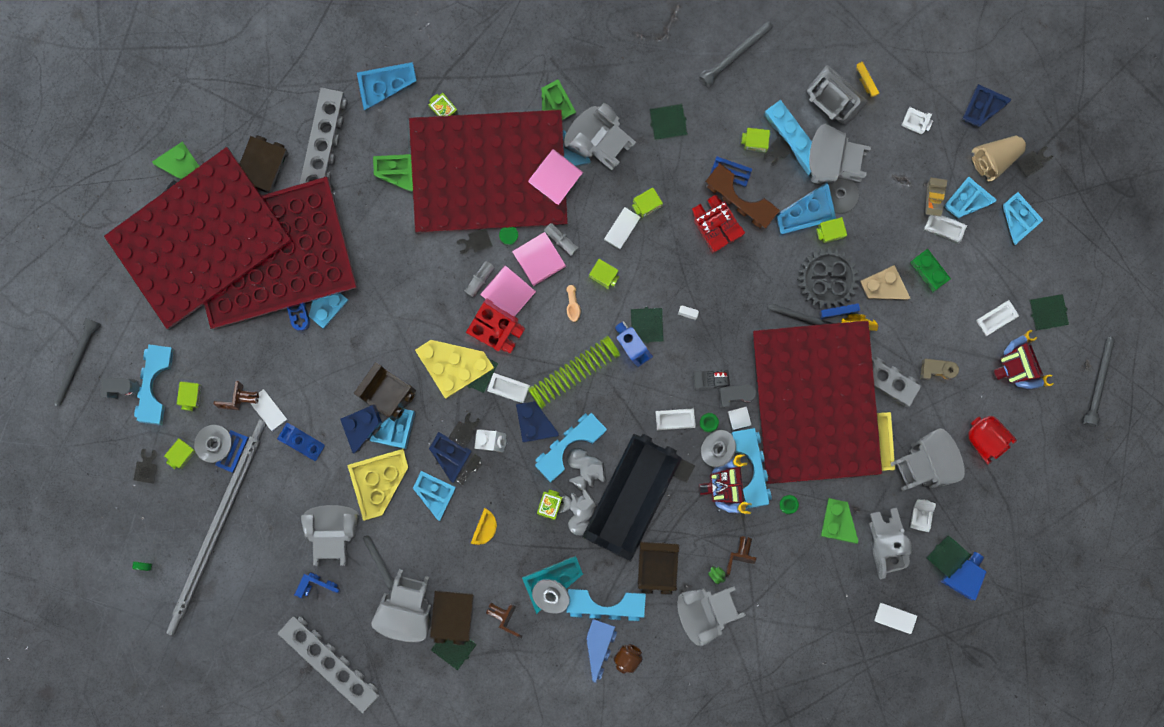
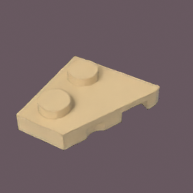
M895 265L860 281L867 299H910Z

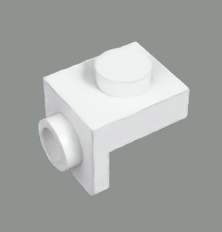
M909 107L901 126L923 134L925 130L929 131L933 120L930 119L932 114H925Z
M477 430L474 449L504 452L506 446L505 433Z
M917 499L913 507L910 528L929 532L936 504L929 500Z

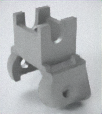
M828 65L807 89V93L811 96L809 100L830 116L831 120L836 118L842 124L850 122L868 102L860 92ZM825 78L826 81L820 86L821 88L818 91H816L815 88ZM850 101L855 104L845 116L840 114Z
M603 103L600 107L593 106L588 108L574 120L564 137L563 144L566 149L584 158L594 155L612 170L620 163L615 157L621 149L625 148L628 150L636 142L618 127L620 125L619 117L608 104Z
M827 124L821 125L817 129L810 147L809 165L812 173L811 181L815 184H825L826 182L833 184L838 178L861 182L862 178H865L867 172L860 171L862 158L870 152L871 147L848 142L849 138L846 137V133Z
M940 428L912 444V449L909 450L910 455L890 463L891 466L897 464L906 483V486L901 488L902 491L921 483L924 486H929L930 489L947 486L961 481L965 474L963 459L955 441L947 431Z
M325 505L311 508L304 515H301L304 537L313 542V566H320V559H340V565L347 566L346 541H351V538L355 537L359 518L356 510L339 505Z
M897 508L890 509L892 518H889V523L883 521L880 512L870 514L872 522L869 525L874 539L873 555L880 579H885L886 573L907 568L910 562L909 555L912 552V544L909 538L904 535L905 531L902 527ZM893 558H896L898 560V563L893 564L891 560Z
M399 569L393 589L388 594L384 593L371 624L377 632L395 640L405 642L423 641L427 636L431 622V605L428 604V599H424L429 577L425 576L424 582L403 577V570Z
M735 587L725 589L711 595V592H706L704 588L684 592L678 596L677 608L681 624L690 640L696 645L703 646L722 634L723 624L746 616L745 612L737 613L729 593L735 591Z

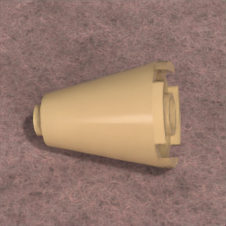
M1012 136L983 144L972 150V153L974 152L975 155L972 157V161L981 176L985 175L988 177L987 181H994L1025 152L1026 143L1023 138Z

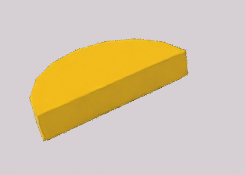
M863 61L858 63L856 69L862 77L860 81L864 89L871 97L879 95V91Z
M849 314L847 318L841 319V323L868 321L866 316L862 314ZM874 319L873 321L869 320V330L877 331L879 326Z
M486 508L483 510L470 544H485L496 533V519L491 511Z

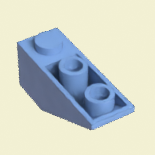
M594 619L586 638L592 680L596 682L597 679L601 680L604 668H601L603 660H608L611 651L608 649L610 642L614 643L617 632L614 631V626Z

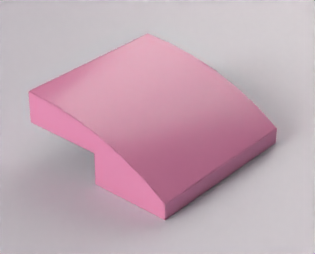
M553 149L528 182L559 205L583 172Z
M545 232L512 251L533 286L566 267Z
M504 266L480 295L485 299L488 298L494 305L514 317L536 291L508 267Z

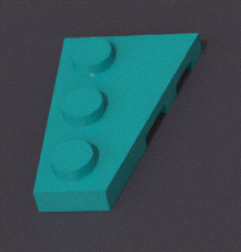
M576 556L522 577L536 614L542 609L537 606L533 599L532 591L534 586L541 580H553L567 589L583 575Z

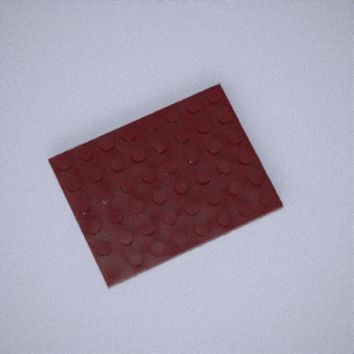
M561 110L409 118L415 232L546 226L550 223L553 225L568 224L566 196L558 205L528 182L553 149L564 157Z
M225 147L104 235L168 330L292 241L228 147Z
M323 177L262 195L292 241L204 304L210 329L358 288L329 177Z
M869 320L753 331L765 470L768 475L766 483L774 484L882 474Z

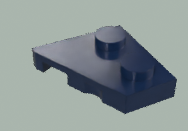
M978 84L962 120L980 127L1009 104L1011 99Z
M535 401L516 404L523 443L559 436L558 431Z
M371 405L340 419L352 453L359 452L360 447L365 441L369 440L373 431L377 430L382 424L376 405Z
M438 432L429 447L450 481L454 483L472 450Z

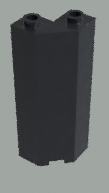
M633 434L582 536L586 540L628 561L632 560L682 460V457L676 454L677 450L669 446L662 448L651 442L653 438L645 434L641 436Z

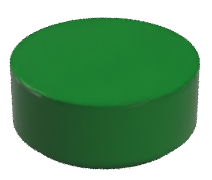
M503 227L499 232V238L503 244L513 245L518 240V231L515 227Z
M706 413L701 417L699 424L703 431L710 433L718 428L719 419L713 413Z
M786 495L780 500L779 507L783 513L793 514L798 510L799 502L795 496Z
M133 562L132 568L133 570L150 571L152 570V564Z

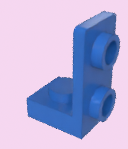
M286 423L277 438L314 461L317 460L325 446L289 423Z
M310 572L309 575H303L294 595L299 598L308 596L312 589L311 581L336 593H340L341 590L337 588L338 584L327 580V583L319 580L320 576Z

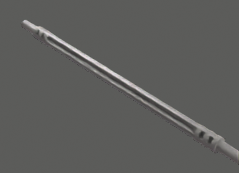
M260 419L252 437H249L172 613L174 616L166 634L174 635L180 619H183L260 443L259 438L266 424Z

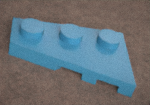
M413 62L357 73L364 110L416 82Z
M827 182L776 215L781 234L836 219Z

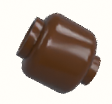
M633 644L623 645L614 657V662L617 665L616 669L624 674L626 672H635L643 661L642 651Z

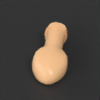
M569 285L567 286L569 297L567 315L570 320L576 322L580 318L581 308L576 300V287Z

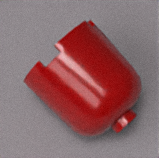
M979 416L971 423L973 427L968 433L969 442L987 465L992 463L990 460L992 457L997 459L1010 449V442H1017L1012 433L994 416H986L983 419Z

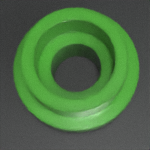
M712 566L710 568L711 571L708 574L716 584L726 581V574L720 567Z

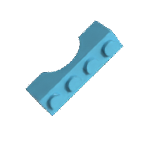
M780 100L765 111L764 117L773 129L786 140L793 150L797 161L809 176L812 174L809 165L812 141Z
M148 344V349L144 350L143 359L146 360L145 368L141 369L140 375L143 382L137 394L140 401L139 406L135 407L134 413L138 422L163 424L165 406L155 398L153 384L161 372L172 367L174 349L171 347Z
M585 413L578 420L579 425L575 428L571 426L564 433L566 436L561 441L557 439L550 446V452L547 454L543 452L535 460L537 462L535 467L550 483L565 470L562 457L565 449L570 444L576 441H587L593 444L607 431L592 413L589 415Z
M755 428L732 432L733 439L736 441L735 453L745 454V457L749 459L753 466V478L750 484L743 489L744 502L752 504L747 505L746 509L768 505L772 497L770 489H766L765 481H768L767 471L762 468V462H765L763 451H759L758 444L761 443L760 434L755 431Z
M568 589L570 602L567 607V613H570V617H582V614H590V618L601 619V615H609V619L620 620L621 616H628L630 621H640V617H644L646 594L626 593L617 605L602 607L593 602L588 590Z

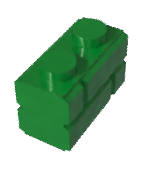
M926 249L910 262L924 282L929 284L928 287L933 293L951 279L929 249Z

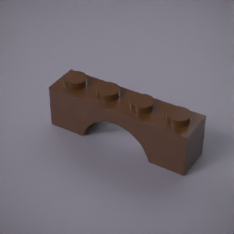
M719 163L705 181L708 183L706 187L714 193L720 192L723 195L722 199L729 205L734 203L738 207L736 210L744 217L748 214L753 218L751 222L758 228L762 226L766 228L780 209L766 198L757 202H748L741 199L733 187L735 174Z

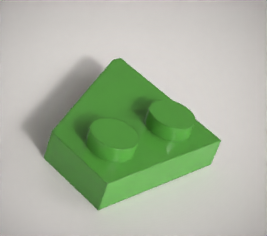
M559 79L542 87V111L561 110L563 121L576 114V111Z
M183 141L152 161L155 166L180 180L199 167Z
M411 154L373 156L375 177L413 192Z
M828 498L821 532L822 537L858 544L848 502Z

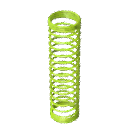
M606 335V337L603 338V340H600L602 347L598 343H595L596 349L590 346L591 353L588 350H585L587 358L582 353H580L581 360L578 357H575L577 365L572 360H570L571 367L566 363L564 365L566 371L562 367H559L562 376L558 371L555 370L554 373L556 378L552 374H549L551 382L546 377H544L546 385L542 381H539L541 389L536 384H534V387L531 386L530 388H528L529 392L531 393L532 397L534 398V400L540 408L546 406V404L541 398L538 390L542 393L546 400L549 403H551L542 385L550 393L553 399H556L547 381L559 396H561V394L557 389L553 379L566 393V390L563 387L561 381L559 380L557 374L560 376V378L564 381V383L568 386L569 389H571L568 381L566 380L563 372L568 376V378L572 381V383L575 386L576 383L572 378L568 368L579 380V382H581V379L575 371L572 363L579 370L582 376L586 379L587 377L582 371L578 361L586 369L589 375L592 374L588 369L586 363L584 362L583 357L586 359V361L590 364V366L593 368L595 372H597V370L591 362L588 354L602 369L593 350L597 353V355L601 358L605 365H607V363L601 355L598 347L612 362V359L607 353L603 343L608 347V349L615 358L620 356V352L618 351L617 347L615 346V344L609 336Z

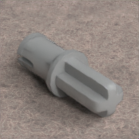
M550 223L545 228L544 232L556 242V246L559 245L569 256H572L579 248L566 237L567 234H563L553 224Z
M488 261L484 262L477 274L473 275L474 278L464 291L474 298L481 286L486 284L485 281L493 271L494 266Z

